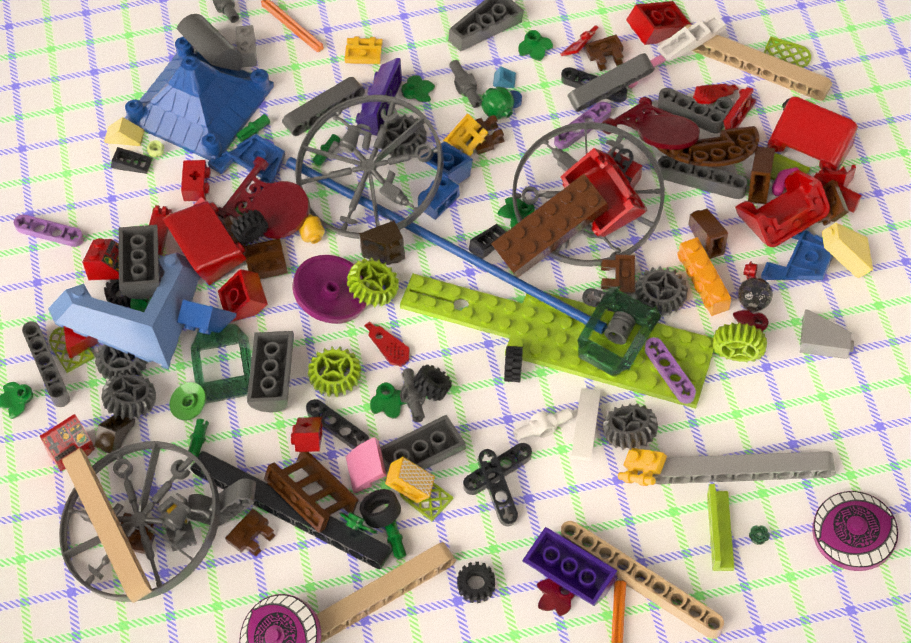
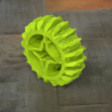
M371 257L369 260L364 258L351 267L347 276V286L350 287L349 292L354 293L353 298H359V303L364 301L367 306L372 304L375 308L377 305L382 307L395 298L399 289V279L396 278L397 273L392 272V267L386 266V262L382 264L379 259L374 261Z
M731 322L730 325L724 324V326H719L718 330L715 331L713 348L715 353L719 354L720 357H725L726 360L730 359L746 363L748 361L755 362L756 359L759 360L764 356L767 348V338L765 333L761 332V329H756L755 326H749L748 323L741 324L739 322V324H734Z
M331 346V350L327 351L324 348L323 353L317 351V357H312V363L308 365V377L315 391L319 390L321 395L327 393L328 397L331 394H335L338 397L339 393H342L345 396L346 390L352 392L353 386L358 385L362 371L360 361L356 358L354 352L350 353L348 348L342 351L341 346L337 350ZM325 367L323 374L320 376V370ZM349 367L350 372L345 377L344 373L346 372V369Z

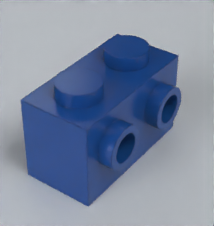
M442 174L437 193L424 213L436 220L460 197L459 185ZM434 180L425 191L423 190L418 195V207L430 192Z

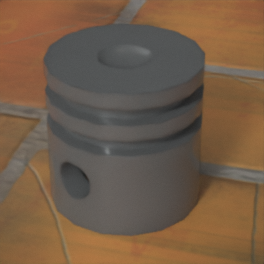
M617 311L611 318L604 334L613 343L625 344L636 321L628 313Z
M188 521L187 524L184 522L181 530L185 531V534L177 545L180 549L187 548V545L192 546V543L197 544L191 521ZM166 528L168 539L172 542L176 533ZM171 546L173 552L177 551L174 547Z

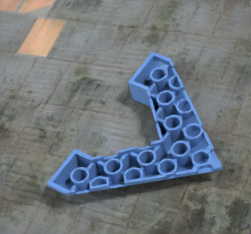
M173 253L158 258L161 281L145 312L93 298L85 284L66 289L48 308V311L57 326L62 328L66 326L73 329V332L85 337L91 336L98 339V342L127 354L131 353L135 357L147 362H156L161 364L162 368L169 370L172 356L178 344V338L184 327V324L177 323L182 301L193 300L200 276L191 266L186 256Z

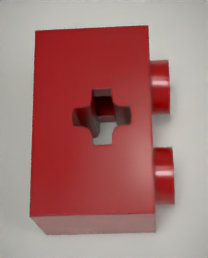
M183 160L181 193L184 202L198 201L201 197L206 200V194L210 193V185L207 179L211 177L210 167H207L206 160Z
M298 417L296 425L292 427L293 433H291V445H295V452H320L323 437L322 417Z

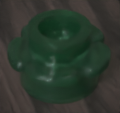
M755 525L750 529L749 538L754 544L762 545L769 540L770 534L765 526Z

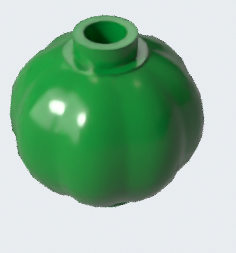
M489 88L483 94L481 106L483 112L488 117L496 115L497 120L504 117L507 119L513 114L514 97L507 88Z

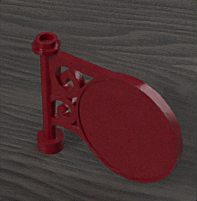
M648 97L640 98L639 104L615 119L607 118L602 122L615 127L617 125L631 127L638 133L642 141L661 149L677 150L688 148L697 143L700 136V129L696 123L688 118L674 115L652 106V100ZM603 131L605 134H612L610 132Z
M257 156L253 161L255 165L223 208L218 207L220 211L217 213L223 219L228 216L238 219L237 217H242V215L236 212L237 206L241 213H248L249 210L260 211L269 226L267 232L263 233L264 237L271 239L288 237L298 231L310 212L309 198L305 191L293 182L265 183L256 178L261 170L265 171L269 166L266 160ZM249 185V190L252 192V194L247 192V188Z

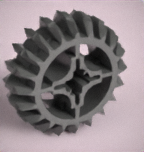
M404 114L399 116L396 122L388 124L387 133L380 148L381 151L419 119H414L412 115L407 117ZM385 121L383 122V124H380L379 130L381 127H383ZM424 125L389 153L390 156L395 157L407 153L415 154L416 148L427 141V132Z
M661 266L658 267V270L652 267L650 271L645 270L644 275L640 274L639 280L636 282V300L654 305L657 312H660L662 316L664 312L671 315L672 310L677 312L687 299L688 288L686 280L682 279V274L676 275V269L671 272L669 267L666 270L662 269Z
M105 344L98 346V352L95 353L97 370L104 379L110 380L112 376L118 377L119 373L125 375L126 372L129 375L136 373V375L140 376L142 375L141 371L146 370V364H149V362L137 357L132 362L133 354H127ZM112 355L113 357L110 359V362L107 364L109 357Z
M127 372L125 375H121L119 373L118 377L112 376L110 380H106L102 388L101 400L108 414L113 413L114 417L121 416L122 420L125 417H129L130 420L133 417L139 419L141 415L146 416L148 412L152 411L156 403V391L154 384L150 383L149 378L144 379L143 375L137 376L136 373L129 375Z
M630 403L628 406L622 404L620 408L614 407V411H608V416H605L603 422L604 437L609 442V445H614L615 448L621 447L622 450L629 448L631 451L632 448L639 449L642 445L647 447V443L653 442V438L656 437L658 431L655 413L652 412V409H647L646 405L640 407L638 403L636 405H631Z

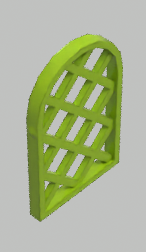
M770 36L763 52L766 53L768 51V55L771 56L779 53L781 56L779 59L788 62L786 58L792 57L794 61L789 63H795L802 68L808 66L811 61V53L806 47ZM783 44L785 48L780 50L778 46ZM775 47L777 51L772 53L770 48ZM795 48L797 52L792 53L790 49ZM788 51L789 55L784 56L782 52ZM806 52L808 56L804 57L802 53ZM799 54L801 58L796 60L794 56ZM804 61L805 64L799 65L798 62Z
M64 326L63 328L57 327L52 331L49 343L66 373L95 358L88 347L87 350L90 355L85 354L86 350L78 354L77 356H81L79 362L72 361L73 358H70V360L63 359L65 354H68L66 342L60 341L62 336H65L63 333ZM55 334L59 335L58 340H52ZM59 344L65 345L64 350L57 349ZM57 352L62 353L61 358L59 357ZM63 362L68 363L67 368L65 367Z
M433 483V486L437 489H432L431 492H439V498H431L430 495L429 499L421 501L429 502L430 508H422L421 502H419L418 508L413 504L416 502L405 498L403 494L399 493L406 503L431 522L454 499L453 496L436 483ZM441 492L447 497H441ZM443 500H448V501L442 506V501H443ZM432 501H439L440 507L432 508ZM438 510L437 513L433 516L432 511ZM424 511H430V516L427 515Z

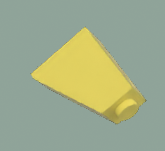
M838 223L822 231L824 248L855 277L860 278L873 270L868 237Z

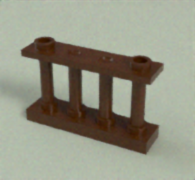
M299 452L297 461L284 469H281L275 462L269 464L264 476V480L318 533L325 530L330 515L343 508L348 513L354 514L359 499L309 452ZM300 469H303L309 475L298 482H295L288 476ZM314 482L323 488L312 495H308L302 489ZM330 495L336 503L323 509L317 501Z

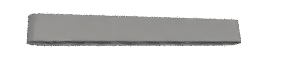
M820 451L667 457L660 475L653 474L652 477L656 479L655 484L662 485L829 478L834 476L836 472L833 453Z

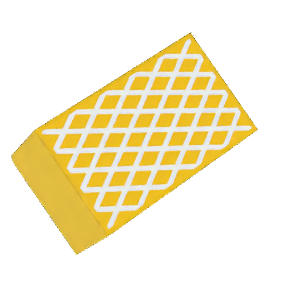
M402 457L390 464L385 484L414 502L419 503L430 497L435 476Z

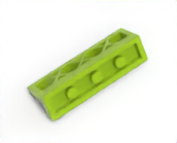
M709 484L707 507L712 571H734L728 491H716L715 484Z

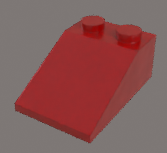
M674 1L635 4L626 19L631 29L637 34L644 45L658 44L672 37L686 25L691 24Z

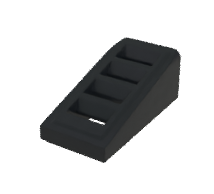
M117 147L111 161V168L147 174L153 158ZM142 162H146L144 167L141 166Z
M496 223L470 240L469 251L484 259L495 250L491 243L507 231Z

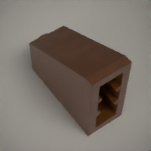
M758 146L755 152L748 201L751 203H767L775 148Z
M708 208L691 213L688 225L694 237H698L708 257L712 259L724 255L728 238L727 230Z

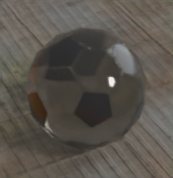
M759 277L748 278L742 282L738 290L740 304L746 310L752 312L763 311L770 305L773 298L770 284Z

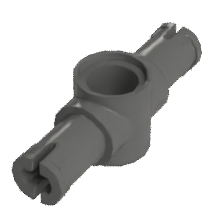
M213 0L218 13L226 14L231 23H236L239 20V15L234 9V0Z
M459 60L451 61L449 67L455 76L454 84L457 92L467 97L473 108L480 107L482 100L476 92L477 82L474 75L464 71Z
M406 368L401 373L404 385L400 392V400L403 403H407L408 408L411 409L412 420L414 422H422L423 418L425 419L422 405L425 402L426 395L423 397L422 392H418V388L414 387V370Z

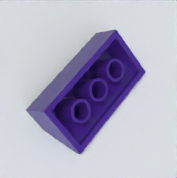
M395 58L380 66L379 71H376L374 74L373 85H370L368 88V95L396 97L402 83L401 58ZM362 103V110L360 113H357L355 123L357 125L364 124L371 128L370 131L361 129L377 136L380 124L384 122L381 117V111L384 108L386 111L385 115L387 116L390 103Z
M546 526L522 560L523 563L592 606H596L608 594L618 579L616 569Z

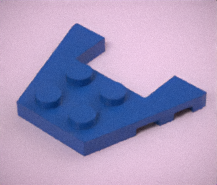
M255 134L236 145L237 148L230 152L225 151L216 160L211 159L208 161V166L211 169L222 174L233 162L251 171L255 166L253 161L259 156L269 163L265 171L261 170L258 173L259 180L265 183H273L286 154L281 148Z
M805 229L792 237L798 240L787 266L767 262L761 274V278L764 280H823L834 256L824 248L822 237L817 234L814 236Z

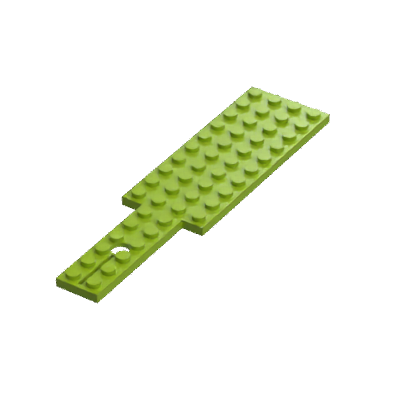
M414 273L411 275L400 302V309L508 338L507 346L523 347V361L694 409L697 408L714 352L712 337L634 318L636 324L626 343L622 345L616 344L608 340L604 333L600 334L578 320L527 293L523 303ZM550 294L585 314L605 322L607 326L615 313L589 306L580 301ZM459 299H463L468 302L469 306L462 310H457L454 308V303ZM649 338H658L664 343L695 387V398L691 403L684 404L677 399L646 355L645 343ZM651 345L650 349L654 348L657 352L658 346L653 347V345ZM666 359L659 361L662 366L670 365V362ZM673 374L670 376V379L677 382L681 380V377ZM683 389L682 395L687 394L689 396L690 392L686 393Z

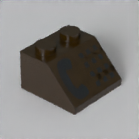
M395 220L359 233L361 255L363 258L370 259L372 257L374 261L379 259L380 263L386 262V265L399 263L405 259L404 239Z

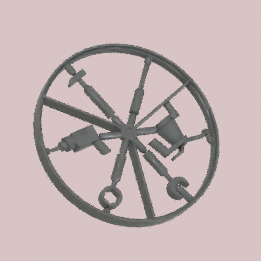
M387 95L360 96L331 108L310 128L297 155L295 168L296 184L303 189L302 185L326 178L334 179L351 175L352 172L364 171L361 182L358 183L350 202L347 217L340 216L339 220L345 222L341 229L323 221L311 207L310 214L317 216L326 229L344 237L359 239L358 232L346 230L348 224L358 223L357 220L351 218V215L357 208L368 177L376 227L380 226L373 175L379 183L383 184L379 189L383 196L401 206L409 205L413 208L414 212L397 223L399 230L415 221L427 209L435 197L443 174V150L438 134L431 122L412 104ZM388 102L390 106L387 116L385 115L386 111L384 108L381 111V117L385 123L379 130L370 158L366 159L356 147L359 135L364 136L362 148L369 150L372 133L361 128L369 131L371 128L364 124L349 125L339 115H341L343 110L358 104ZM396 104L411 110L420 117L418 121L377 155L387 133L388 124L398 120L399 113L395 108ZM333 117V120H339L348 127V131L340 140V143L333 141L328 152L308 147L317 131L330 118ZM426 123L430 128L437 146L433 151L429 145L421 144L416 148L415 154L407 153L390 157L388 160H382L423 124ZM336 148H340L347 153H354L360 161L333 153ZM428 149V156L421 158L419 156L421 150ZM306 151L357 165V167L352 169L348 167L335 170L327 175L308 178V180L302 179L301 176ZM433 153H438V167L434 183L419 207H414V205L409 203V199H407L403 191L392 184L396 175L393 171L389 170L385 180L376 170L377 167L385 166L388 163L393 165L410 161L415 157L420 162H428L432 159Z
M581 122L556 128L532 144L517 166L513 180L512 199L515 216L519 223L522 221L518 210L517 199L522 197L524 203L532 205L538 201L539 197L551 199L560 192L546 191L545 193H539L535 187L528 186L524 188L522 195L516 193L518 179L526 161L542 144L547 145L552 150L553 157L557 160V165L565 172L578 162L566 151L553 148L548 144V140L560 134L584 129L585 155L588 153L587 129L602 130L618 135L616 141L606 140V144L612 146L611 151L607 153L612 158L616 149L621 150L624 148V145L620 144L623 138L637 146L654 167L660 186L659 189L635 190L637 194H660L659 210L654 222L642 216L635 219L649 226L648 232L635 245L621 252V249L614 247L606 237H598L592 231L593 226L589 224L584 228L587 231L583 230V234L589 238L603 239L611 249L615 250V252L611 253L610 257L595 260L574 259L559 254L562 245L548 255L566 264L593 267L601 266L602 260H615V255H631L647 242L655 231L662 215L665 187L658 162L639 139L625 130L612 125L597 122ZM526 192H534L535 198L526 199ZM569 240L565 242V243H566L565 250H566V249L568 248V246H569Z
M144 441L121 447L107 454L92 466L97 474L104 467L117 460L113 465V471L119 478L125 480L123 484L134 514L132 517L117 516L124 508L119 503L113 507V510L119 522H123L121 526L127 537L131 536L137 528L139 529L146 558L150 560L157 586L152 589L151 593L138 601L164 594L190 576L207 555L219 526L220 498L216 483L208 469L188 450L175 444L161 441ZM152 449L138 507L132 481L128 479L133 472V465L127 459H124L123 456L140 450ZM160 449L175 451L187 456L188 458L185 461L180 459L171 465L172 478L163 484L151 500L153 502L147 505ZM193 461L198 464L204 472L212 492L213 503L209 507V511L191 508L188 505L187 499L181 494L176 493L183 502L170 496L156 509L163 514L173 504L177 506L165 519L147 517L154 508L155 503L158 504L170 490L174 480L187 478L190 471L186 468ZM123 464H127V469L123 473L119 472V468ZM74 487L65 503L59 528V543L64 562L74 578L92 593L112 601L131 602L126 594L107 593L91 586L95 576L100 580L104 577L100 571L105 565L110 563L107 553L102 558V563L97 569L90 564L88 565L89 571L94 575H90L86 581L81 578L72 564V557L101 543L99 537L96 536L68 550L67 532L71 514L74 512L78 513L84 521L92 524L86 510L78 511L73 509L79 497ZM191 512L203 513L205 517L211 518L206 538L194 558L177 547L185 534V531L181 530ZM148 524H164L168 529L176 533V536L171 542ZM145 526L191 560L180 573L164 584L160 580L155 565V554Z

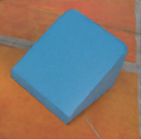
M500 66L494 73L493 86L514 88L516 73Z

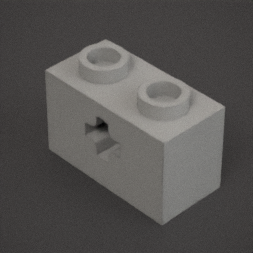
M236 26V47L243 57L241 68L257 66L254 26Z

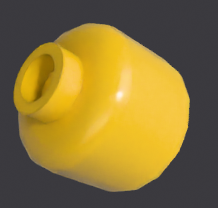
M311 214L308 215L303 226L298 230L302 240L312 244L320 242L322 240L321 237L325 233L320 219Z

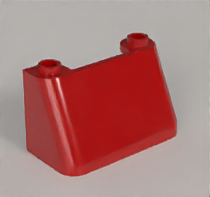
M793 96L787 102L768 141L767 147L775 148V152H783L786 147L792 148L820 160L819 167L823 170V173H831L830 168L833 171L839 170L854 144L858 126L853 120Z
M593 148L560 176L564 182L562 185L565 188L585 174L607 202L610 209L592 222V231L598 237H606L648 211L615 160L609 154L599 149Z
M798 169L786 177L784 182L786 192L760 208L756 209L755 205L750 201H744L735 206L738 216L769 247L774 248L822 220L830 212V205L821 181Z
M205 201L171 213L164 217L163 221L191 266L210 286L247 260V258L243 254L246 250L240 242L235 243L219 219L217 213L220 211L214 202Z

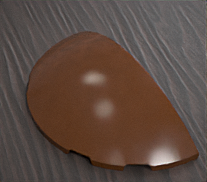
M749 126L721 130L719 137L699 139L697 143L688 148L677 150L657 149L680 162L696 166L719 167L736 164L752 156L758 148L760 137L757 128Z

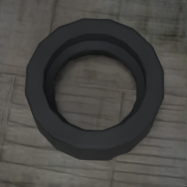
M380 489L368 494L360 503L359 510L369 527L381 528L391 524L398 518L401 513V505L393 491ZM383 504H389L382 511L372 513L373 510H375L377 507Z

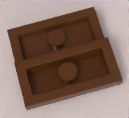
M280 239L243 246L246 250L244 254L247 258L248 271L258 273L260 279L288 274Z

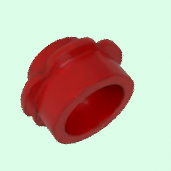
M752 261L749 264H745L743 275L747 276V280L749 278L755 279L758 264L752 263Z

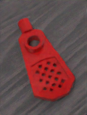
M594 25L589 31L583 32L579 36L580 39L573 42L560 55L566 56L579 53L599 27Z
M735 84L696 86L693 98L699 104H712L721 97L733 95L734 91L739 90V88Z
M370 321L364 325L369 330L368 336L390 365L402 367L409 362L410 349L407 345L381 326L375 327ZM378 335H382V336H383V337L380 338V339L376 338Z

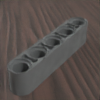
M643 53L572 90L567 94V97L575 112H579L654 72L655 68L647 54Z
M348 77L286 114L282 119V124L293 136H299L309 130L331 108L349 99L363 96L365 88L354 77Z
M667 155L658 159L663 180L733 199H742L746 194L748 181L745 176L713 167L687 164Z
M34 321L27 322L22 327V333L48 394L56 407H65L70 402V396L40 326Z

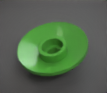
M194 382L180 385L170 398L169 407L172 415L183 421L195 418L205 406L206 393L199 384Z

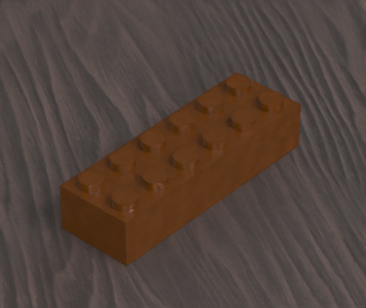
M583 174L491 244L516 277H520L610 208L586 175Z

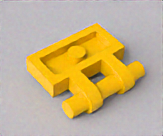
M360 36L347 38L345 63L381 64L383 39H376V37L360 38Z
M467 113L443 141H446L458 150L462 148L463 153L471 156L477 145L484 142L488 132L483 128L478 133L477 131L481 125ZM473 136L474 139L467 146L466 143Z
M632 448L630 451L629 449L623 464L628 471L619 472L618 479L629 484L636 482L641 486L654 485L656 479L652 476L653 474L660 475L667 455L663 452Z

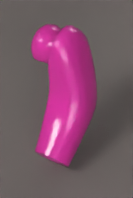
M797 167L784 169L778 173L772 185L773 195L780 196L784 192L786 177L796 171Z

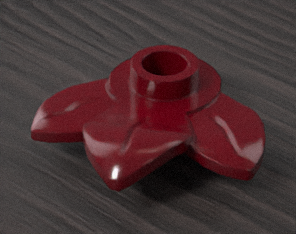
M748 310L733 313V317L738 324L739 322L741 324L748 323L749 326L761 329V332L768 327V318L763 313L753 314Z
M549 578L537 583L538 589L543 593L538 603V609L542 611L555 610L559 617L570 611L571 600L575 597L573 593L569 591L567 595L562 594V591L566 589Z

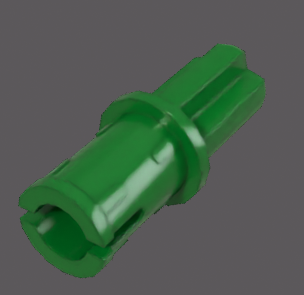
M263 114L255 121L249 122L248 126L239 131L236 136L239 141L243 142L254 134H259V131L271 124V121L266 114Z
M332 134L328 141L320 146V150L328 152L333 141L340 143V137ZM316 154L312 161L316 166H321L328 157Z
M204 419L196 420L194 432L190 435L191 442L188 451L196 457L200 454L202 444L206 441L205 434L209 422L206 420L203 424Z
M395 520L384 528L388 537L387 543L391 545L394 557L400 560L406 557V551L402 542L403 535L399 533Z

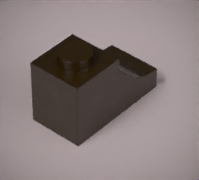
M113 415L98 425L94 447L101 449L105 453H111L121 448L124 438L130 429L134 427L136 419L132 418L130 420L129 417H125L122 420L121 416L114 417Z

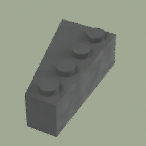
M484 0L449 28L448 41L461 52L522 23L524 9L513 0Z

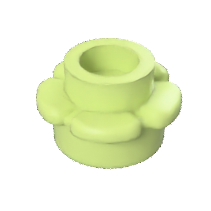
M153 140L148 143L147 153L151 157H159L163 155L165 147L160 141Z

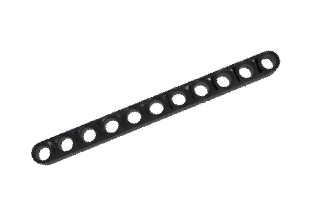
M201 451L197 457L208 469L217 487L225 490L240 479L254 480L256 482L254 506L376 569H382L392 553V549L385 543L359 530L350 528L346 523L332 516L329 517L325 530L318 533L268 483L205 451ZM193 462L190 470L198 477L208 481L202 469Z

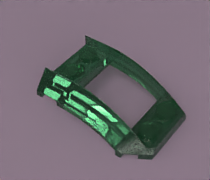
M621 286L609 288L577 340L578 357L611 376L619 375L624 370H630L643 345L662 317L656 305L654 308L643 304L620 291ZM608 308L615 312L622 311L628 313L635 319L637 324L642 326L623 358L590 340Z
M228 324L220 333L211 331L210 335L200 333L198 330L190 350L194 380L206 393L205 404L247 396L252 359L249 337L237 324ZM239 344L244 375L205 382L201 351Z

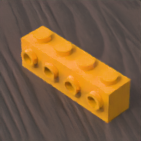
M698 237L680 243L679 252H677L678 259L686 269L688 277L691 278L696 292L702 298L705 308L708 309L711 316L728 311L731 296Z

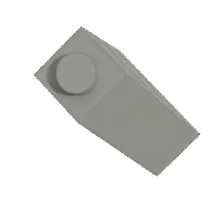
M805 309L802 319L799 353L847 359L849 352L854 350V340H851L852 332L811 310Z

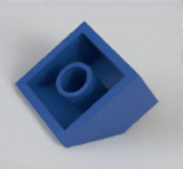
M446 141L441 143L444 158L443 175L459 184L470 177L473 159ZM429 151L420 157L422 158L428 156ZM433 153L432 159L425 163L436 170L438 167V153Z
M183 300L177 323L185 324V329L193 331L196 330V327L200 328V333L210 335L211 331L220 333L236 317L237 313Z

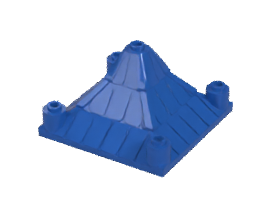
M180 37L175 41L177 53L164 68L163 72L156 78L155 82L152 83L147 92L140 100L133 99L125 104V119L144 129L146 133L209 161L211 159L216 160L229 148L237 137L236 134L244 128L273 89L274 82L269 80L268 72L264 69H256L249 73L241 69L236 71L213 66L184 37Z

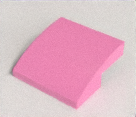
M375 437L360 444L345 456L353 493H358L372 487L373 481L387 476L379 440Z

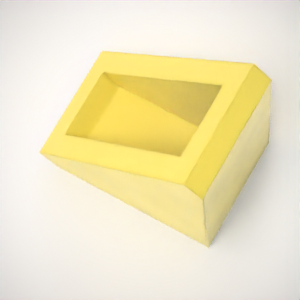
M122 117L108 126L104 142L108 144L141 146L144 129Z

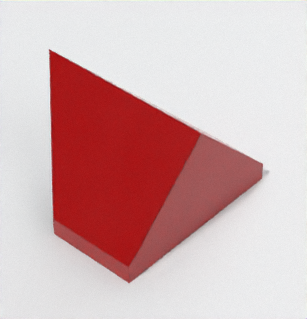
M852 165L848 172L845 166L837 171H833L830 168L831 173H823V170H819L818 173L848 187L854 178L856 165Z

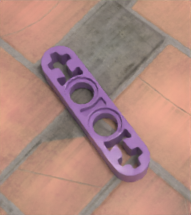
M604 101L599 102L569 124L585 122L586 118H592L594 122L602 123L611 116V105ZM584 129L578 133L570 131L554 137V145L558 149L570 147L585 136ZM587 129V134L593 129Z
M24 214L18 215L13 221L16 231L21 234L71 247H78L84 241L81 230L75 227ZM40 225L45 226L42 231H35L36 227ZM56 230L62 231L59 236L52 235Z
M649 338L645 343L646 355L677 399L684 404L691 403L695 398V387L664 343L658 338ZM651 345H653V347L658 346L657 352L654 348L650 349ZM666 359L670 362V365L662 366L659 361ZM677 374L681 377V380L674 382L670 379V376ZM683 389H684V391H685L686 393L690 392V395H689V396H688L687 394L682 395V394H683Z

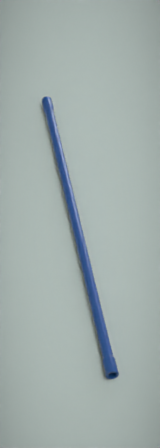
M289 157L286 167L295 171L297 159ZM304 163L302 164L303 175L309 178L323 175ZM331 178L317 181L352 200L355 192L352 189ZM361 195L358 204L374 212L372 200ZM377 203L380 216L390 221L395 220L396 224L405 219ZM414 222L405 227L410 232L578 320L600 334L605 332L607 328L605 322L585 314Z

